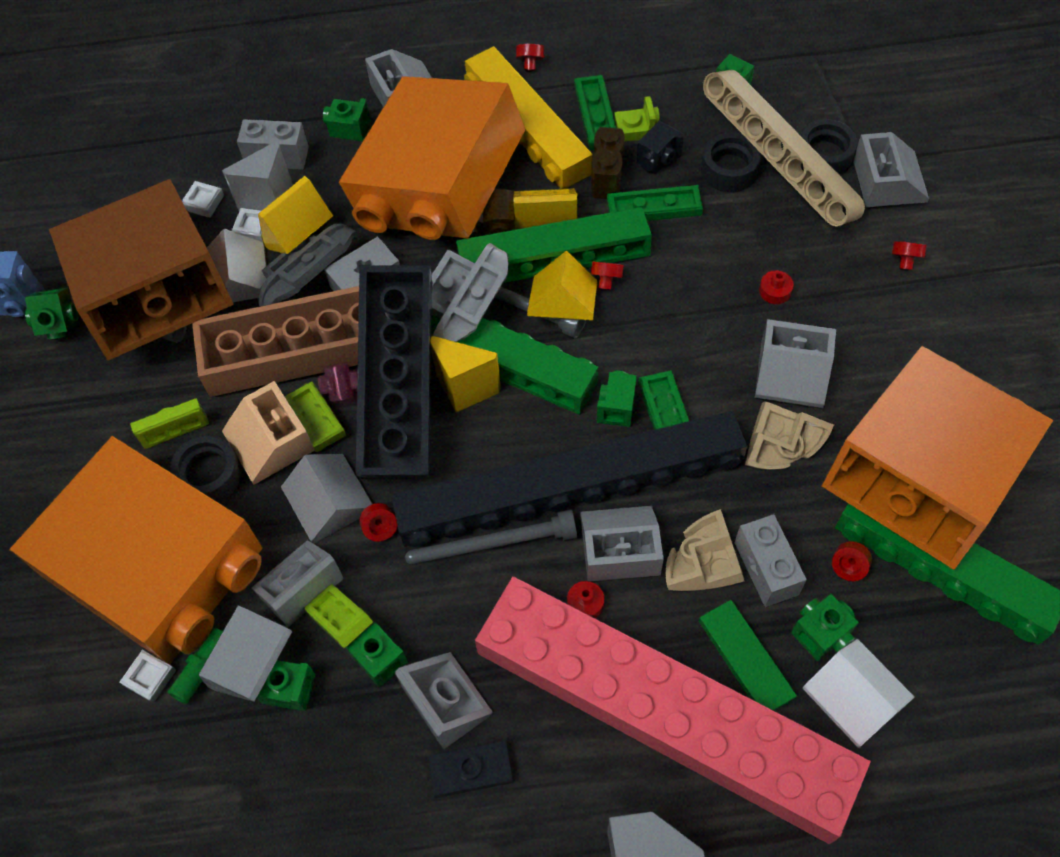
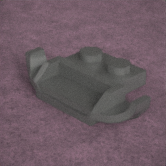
M333 224L317 236L311 234L289 254L282 253L261 270L266 277V281L259 292V306L279 303L284 299L290 300L338 256L345 253L353 238L360 240L362 235L345 224Z

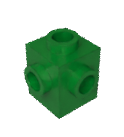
M68 288L38 291L25 297L27 305L25 317L27 324L33 329L34 336L46 334L47 339L61 338L67 336V331L77 326L76 321H78L79 315L74 302H71Z
M830 594L821 602L817 598L810 601L800 611L803 617L797 621L791 632L818 662L832 649L838 652L849 645L855 639L851 633L859 622L855 619L852 609L845 602L838 601Z

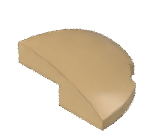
M763 402L754 426L745 465L766 470L790 467V463L803 457L807 459L815 454L828 439L834 424L803 412L797 414L769 402Z
M721 509L700 518L683 532L686 539L682 542L679 551L676 552L675 548H672L666 563V583L669 590H705L744 581Z

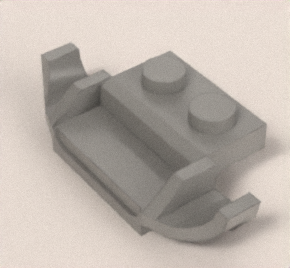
M488 243L475 263L450 250L446 251L432 274V315L441 319L433 336L457 342L476 331L483 315L506 280L508 257L505 251Z

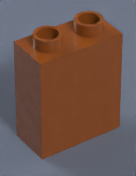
M171 179L49 229L76 310L107 360H111L234 305L213 259Z

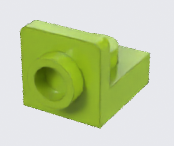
M651 96L644 97L643 109L614 112L615 126L623 130L625 142L641 140L660 120L658 107H653Z

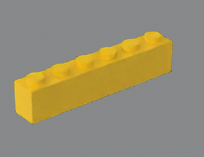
M494 46L465 60V80L509 83L525 127V132L518 144H522L534 163L538 162L551 182H555L561 189H567L591 176L593 154Z

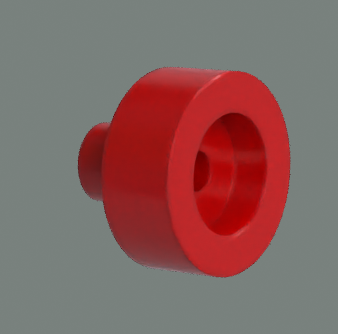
M520 44L516 46V59L524 61L525 71H535L536 61L544 59L543 45Z
M894 241L892 255L901 256L900 269L913 270L914 258H925L927 245Z
M592 261L591 274L600 275L599 288L611 289L613 277L622 278L624 265Z
M770 271L761 279L759 287L760 296L768 303L782 304L791 296L794 286L793 280L785 272Z
M375 503L362 511L360 526L366 538L371 541L380 542L389 539L395 533L397 520L391 507L383 503Z
M854 541L844 542L839 545L832 558L833 570L839 577L847 581L863 579L868 574L872 565L870 551L861 543Z
M581 581L570 588L567 595V604L593 618H597L604 607V594L597 584L590 581Z

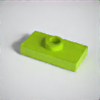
M312 381L284 396L307 431L316 452L346 436L341 424Z
M197 398L174 407L164 408L158 413L130 423L133 434L144 449L204 427L209 424V421Z
M333 584L329 585L304 608L308 615L343 648L349 645L373 623L362 609Z

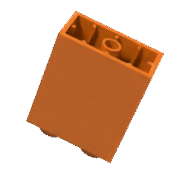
M402 76L339 180V184L354 208L352 215L356 222L363 228L375 233H383L389 228L412 231L416 235L428 240L439 239L441 235L469 239L525 132V127L509 83Z
M921 346L845 440L822 487L954 570L990 522L1053 420L1029 407L1023 401L1006 394L962 369L956 363L948 361Z
M111 436L9 550L45 580L157 658L170 665L180 651L184 654H190L203 644L214 625V617L211 613L228 591L231 590L234 593H238L253 581L261 566L262 558L259 552L263 547L245 519L114 436Z

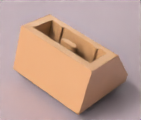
M275 381L244 397L222 430L253 485L301 459L304 455L315 451L307 431Z

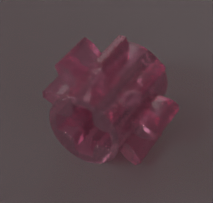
M338 363L323 367L324 375L317 378L320 394L328 393L330 401L354 397L353 389L357 388L358 370L350 371L348 363Z

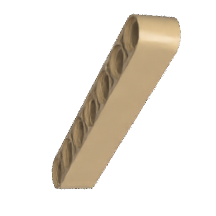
M726 70L713 72L705 77L703 90L706 97L829 224L840 226L862 217L865 208L862 198L738 72ZM821 184L824 185L825 192L822 191ZM842 204L844 205V207H845V209H846V215L844 214V212H843V210H842Z

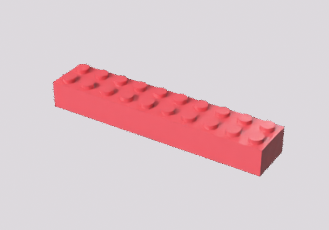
M514 576L475 639L477 652L482 657L829 845L840 838L871 763L870 760Z

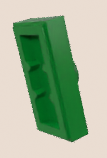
M671 370L639 377L638 385L654 430L689 421Z

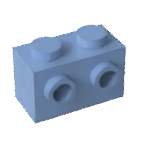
M0 251V315L21 317L25 315L27 309L25 297L38 291H44V288L17 251Z

